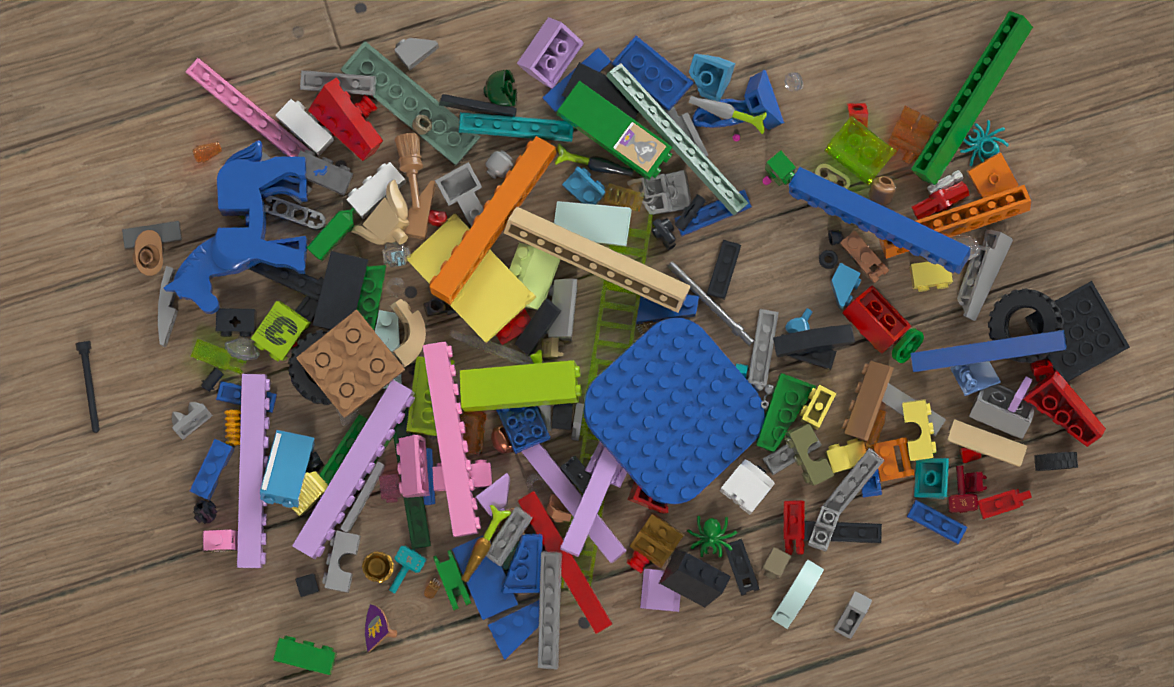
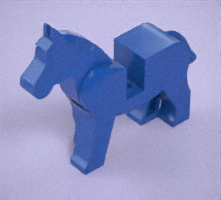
M259 140L233 154L225 162L217 175L218 209L222 216H246V226L248 228H218L215 237L199 245L179 267L174 281L166 285L164 290L166 292H176L180 299L192 300L206 314H214L220 307L218 299L212 294L211 279L214 277L238 274L260 262L275 267H288L299 274H305V261L307 258L306 236L265 241L266 212L263 201L268 196L284 194L295 197L301 202H307L308 183L306 180L305 157H273L260 161L262 159V142Z

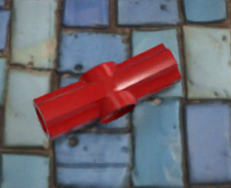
M961 181L945 190L940 189L929 195V198L911 208L917 220H920L935 213L944 212L951 208L953 204L969 197V189Z

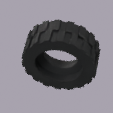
M1077 452L1034 455L1035 471L1078 468Z

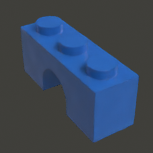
M214 439L190 492L210 501L218 485V478L223 468L227 466L235 448Z

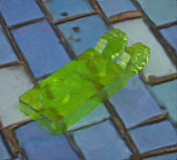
M197 339L190 356L240 375L243 372L240 368L229 365L231 359L242 364L247 362V359L235 355L229 350Z

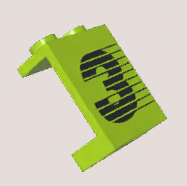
M276 301L251 339L255 341L254 345L262 351L264 349L269 351V356L278 362L279 360L286 361L288 358L286 355L303 330L308 329L311 322L283 302Z

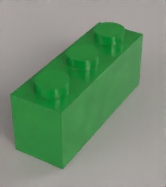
M286 635L284 639L279 638L273 661L327 675L332 674L337 655L336 652H333L332 647L322 645L320 649L314 647L315 643L303 640V644L295 642L296 638Z

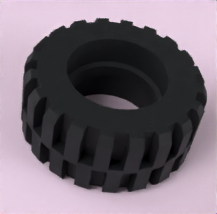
M1028 288L1016 289L1009 294H1004L999 302L996 301L993 305L995 306L994 310L990 311L989 314L990 322H988V328L990 333L988 334L992 341L1012 338L1008 329L1011 316L1022 308H1032L1039 312L1044 321L1042 333L1062 331L1064 325V318L1061 316L1062 312L1053 299L1040 291ZM1053 352L1009 359L1021 363H1034L1045 359L1047 355H1051Z
M319 330L316 331L317 333L307 334L303 340L300 339L297 342L296 348L292 349V356L288 361V372L293 386L305 399L315 404L330 405L332 402L317 383L310 378L309 373L296 357L330 330L327 332Z

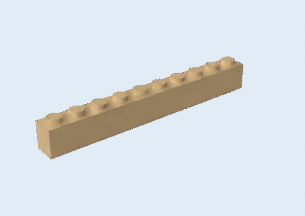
M517 206L509 217L504 230V234L677 313L680 311L691 287Z

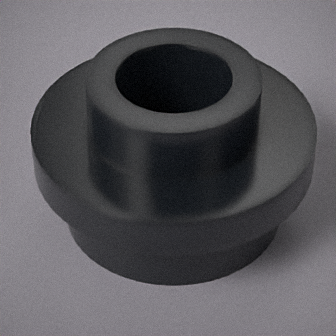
M825 250L819 256V264L825 269L834 268L838 262L837 254L832 250ZM825 257H830L832 261L826 263Z

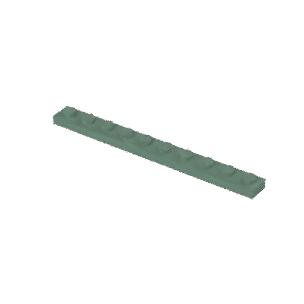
M621 63L607 73L606 76L662 138L673 147V150L733 215H736L746 207L748 202Z

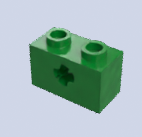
M782 150L766 162L765 170L778 186L783 183L787 185L795 175V165Z

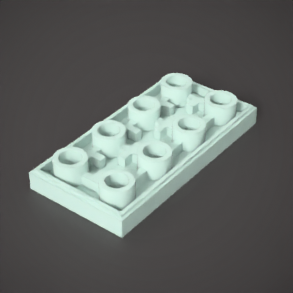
M557 201L554 224L598 244L626 246L632 209L628 207Z

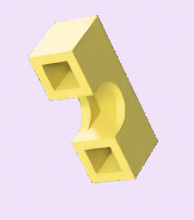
M926 399L903 402L905 423L915 422L920 425L922 430L921 435L917 439L908 440L910 461L933 458V453H937L935 441H931V434H934L933 422L929 423L928 415H931L930 403L926 404Z

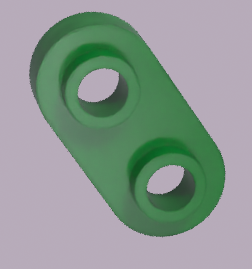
M916 328L908 330L894 346L892 358L899 363L908 361L911 353H914L923 343V333Z

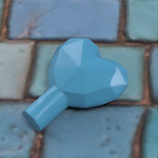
M806 308L801 317L787 322L786 331L794 333L810 330L808 319L813 312Z

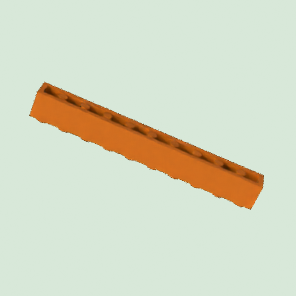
M537 136L533 141H529L525 153L517 158L512 171L509 170L503 184L497 186L491 201L488 200L485 203L483 212L480 216L477 215L475 217L473 226L463 234L459 246L456 245L453 248L452 256L448 261L445 260L439 274L431 279L429 285L433 295L450 305L505 229L508 219L516 206H521L557 155L555 146Z

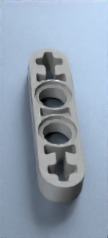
M273 196L266 197V201L270 204L276 201L273 205V211H270V206L265 205V212L267 214L313 230H322L326 225V219L320 212ZM279 204L287 206V211L284 214L277 213L276 208ZM296 211H304L305 217L302 220H296L294 218ZM308 213H311L310 217L313 219L320 217L322 224L318 223L315 226V223L311 220H308V224L305 223L308 219Z

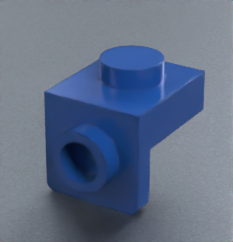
M878 469L861 488L863 498L882 495Z

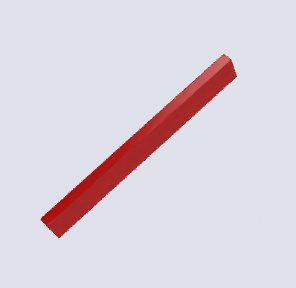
M532 491L519 499L518 503L522 510L533 517L530 523L535 532L543 536L542 544L547 552L562 553L561 576L595 634L613 625L573 555L561 550L564 540L536 492Z

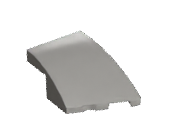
M685 170L661 174L656 178L652 177L650 181L644 177L627 181V184L645 205L650 215L680 211L688 207L692 202Z

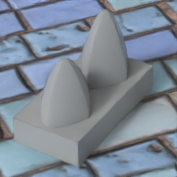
M190 402L188 415L172 412V428L182 440L213 416L202 403Z

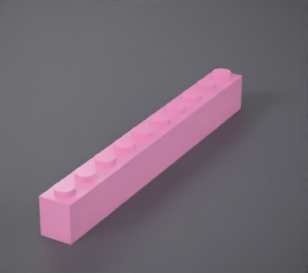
M446 341L423 345L453 536L461 537L478 534L481 524L479 517H476L475 510L478 509L477 500L472 496V490H475L473 479L469 477V471H472L470 460L466 459L465 453L468 452L467 441H463L462 433H465L464 422H460L459 414H462L461 403H457L456 395H459L458 384H454L453 376H456L455 366L451 365L450 357H453L452 347L448 346Z

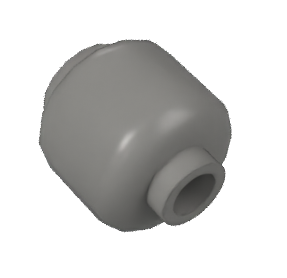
M503 150L493 152L485 162L488 168L486 172L494 179L496 177L505 178L507 172L514 167L512 163L513 158Z

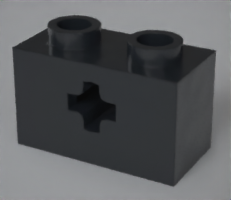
M219 308L216 312L215 331L221 337H232V334H240V337H251V334L256 332L257 311L255 309ZM236 319L241 322V324H237V327L232 324Z

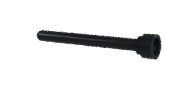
M91 341L78 342L75 345L76 351L79 352L82 359L91 427L94 433H98L100 428L89 353L92 349Z

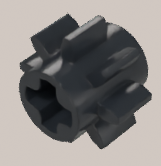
M206 500L197 502L193 509L194 519L198 523H211L216 518V505L212 501L207 502Z

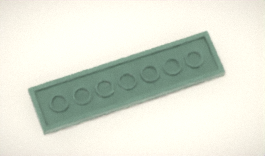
M366 41L340 69L344 74L376 76L375 95L371 96L410 129L413 130L412 122L418 115L427 116L432 122V129L428 133L419 136L455 166L461 162L481 138L478 134L459 132L458 117L446 107L439 106V102Z

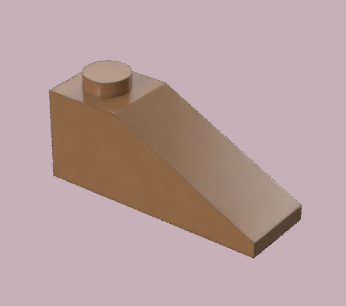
M430 181L420 194L421 209L413 210L412 205L408 210L407 220L409 225L404 230L408 237L426 240L429 225L428 217L432 209L436 188L435 181Z

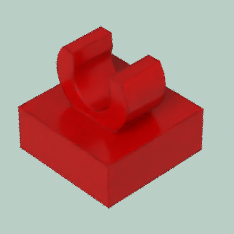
M1048 359L1030 363V368L1037 382L1040 381V375L1045 374V377H1048L1050 373H1053V365Z

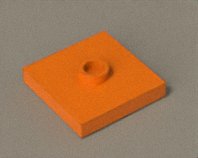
M1001 152L967 171L982 199L1019 186Z

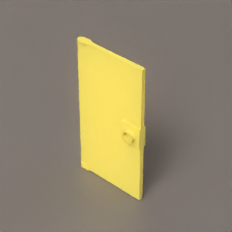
M453 214L445 224L406 260L430 284L431 279L441 271L440 268L445 260L448 261L452 256L453 248L461 243L463 234L470 230L469 227L457 214ZM489 250L450 306L487 343L524 307L530 304L536 296Z

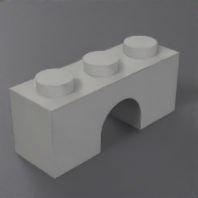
M336 531V535H333L331 538L330 546H333L332 554H328L326 565H329L328 573H324L322 581L326 589L349 593L353 574L344 572L340 568V560L346 554L357 555L360 535Z

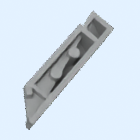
M986 229L983 245H975L957 297L959 304L964 309L965 313L963 315L970 320L976 321L1012 244L1013 239L1002 232Z

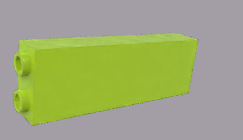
M572 360L460 370L461 408L464 412L577 403L579 402V396H582L581 385H578V378L581 377L580 366H577L575 361Z

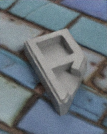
M580 403L576 404L571 437L575 441H579L584 404Z

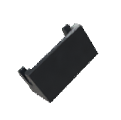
M573 456L560 468L584 495L592 475L586 472L585 466L576 456Z

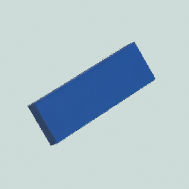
M221 381L216 400L241 406L242 386ZM267 392V398H270V410H266V412L273 413L277 394Z
M915 500L907 515V518L956 544L960 543L967 529L963 524L918 500Z

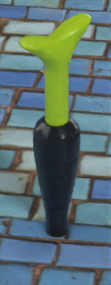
M560 143L557 146L559 156L555 160V165L569 160L588 165L592 171L633 176V169L626 168L599 156L587 158L569 153Z

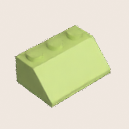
M519 242L509 270L536 296L526 307L538 310L547 298L561 259L533 246Z

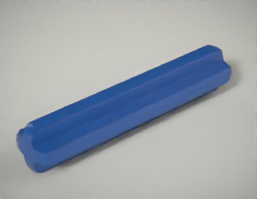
M426 448L429 496H424V504L434 505L436 501L432 468L433 451L431 448Z

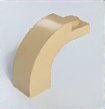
M399 299L390 306L402 322L405 335L401 345L393 350L392 354L403 367H406L420 354L425 342L426 330L419 310L411 313L409 304Z

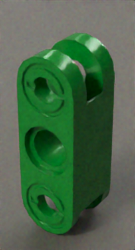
M448 550L449 560L441 563L437 555L433 556L451 606L453 610H457L459 606L455 597L462 595L466 606L472 604L464 581L461 579L462 576L451 550Z

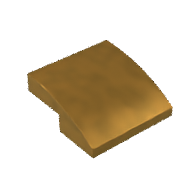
M652 513L630 547L662 568L684 534Z

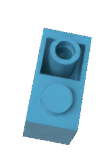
M842 263L839 264L830 282L838 308L843 309L844 305L848 307L853 298L850 295L852 289L857 290L861 279H859L861 273Z

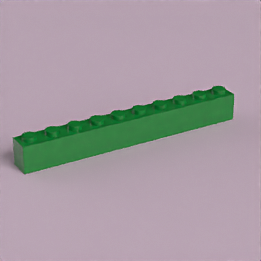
M1012 11L1008 12L911 168L922 181L932 185L937 184L1028 37L1033 26L1023 15Z

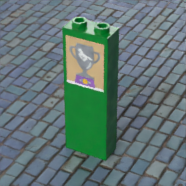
M581 81L577 83L557 111L559 117L649 181L652 177L656 178L662 169L659 167L663 161L667 163L673 155L671 153L672 146Z

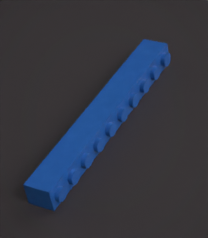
M799 167L789 183V193L795 199H802L812 207H819L831 216L836 215L848 224L853 223L862 231L872 232L879 239H886L898 248L903 247L915 256H922L932 264L943 266L951 273L956 272L960 274L970 257L971 247L806 169Z

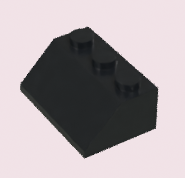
M675 548L659 584L705 608L723 594L731 576L693 555Z

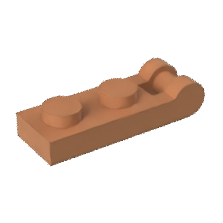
M855 230L840 242L844 250L873 283H876L882 274L885 275L889 272L886 265L880 261ZM875 264L877 269L873 272L870 267Z

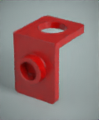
M866 103L847 104L849 113L848 136H867L868 110ZM853 108H861L862 110L857 111L853 110Z

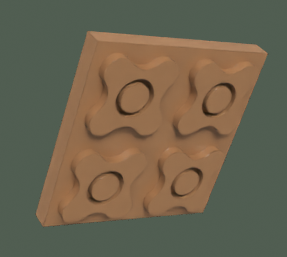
M355 310L296 357L344 418L405 371L404 367L358 310Z

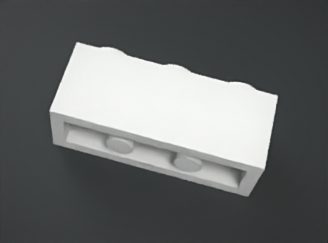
M290 99L275 116L319 157L334 141L331 136L332 133L325 126L322 128L318 124L319 121L312 114L308 115L304 111L305 107L298 100L294 102Z
M391 162L387 165L385 163L377 169L378 173L373 177H367L359 189L355 188L348 194V203L355 208L362 219L375 210L384 197L387 198L386 188L389 182L395 179L398 188L406 183L405 178Z

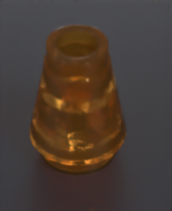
M217 141L215 143L198 145L195 149H192L197 163H205L222 152V149Z

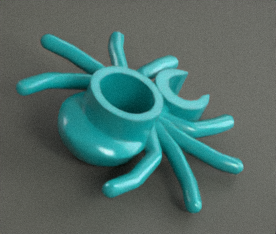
M987 120L985 134L980 125L974 124L978 128V130L973 129L977 137L971 138L968 135L969 141L966 138L963 140L966 144L973 147L960 150L961 153L974 150L970 159V167L973 166L977 152L981 163L984 161L982 155L990 158L1000 152L999 145L993 140L1003 143L1006 147L1009 146L1003 139L992 137L998 132L1004 131V127L988 135L990 120Z

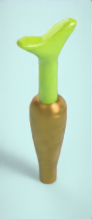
M490 505L492 521L484 536L476 541L466 570L461 578L462 580L469 581L472 574L491 548L490 539L499 522L510 516L512 512L498 511L494 505Z

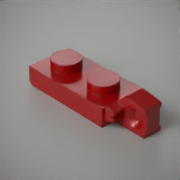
M1013 489L978 500L982 519L1018 509L1024 506L1023 501L1032 498L1030 490L1020 493L1019 489Z

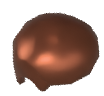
M500 425L494 428L491 434L493 447L502 454L513 452V447L504 426Z

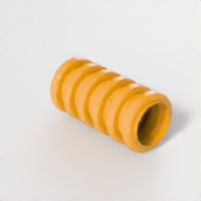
M226 410L224 412L227 416L225 417L227 421L225 423L227 427L225 429L227 433L225 435L227 439L225 444L230 446L240 445L241 411Z

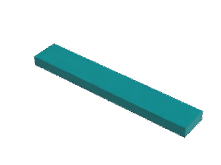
M460 112L459 132L532 139L537 136L544 140L568 142L573 140V126L566 121Z

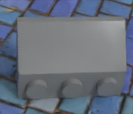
M577 279L554 280V285L550 287L549 296H553L552 303L561 310V313L546 333L549 334V338L554 337L559 338V340L572 341L578 286Z
M995 384L978 391L969 417L1004 431L1013 437L1023 439L1031 424L1036 407L1022 399L1016 412L1009 411L1008 408L1016 392Z

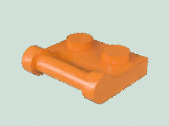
M907 437L873 444L874 452L884 459V462L878 468L880 482L915 475L909 459ZM899 445L904 468L903 472L898 471L893 446Z

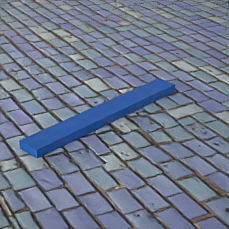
M1064 330L914 352L911 353L913 372L1067 349Z

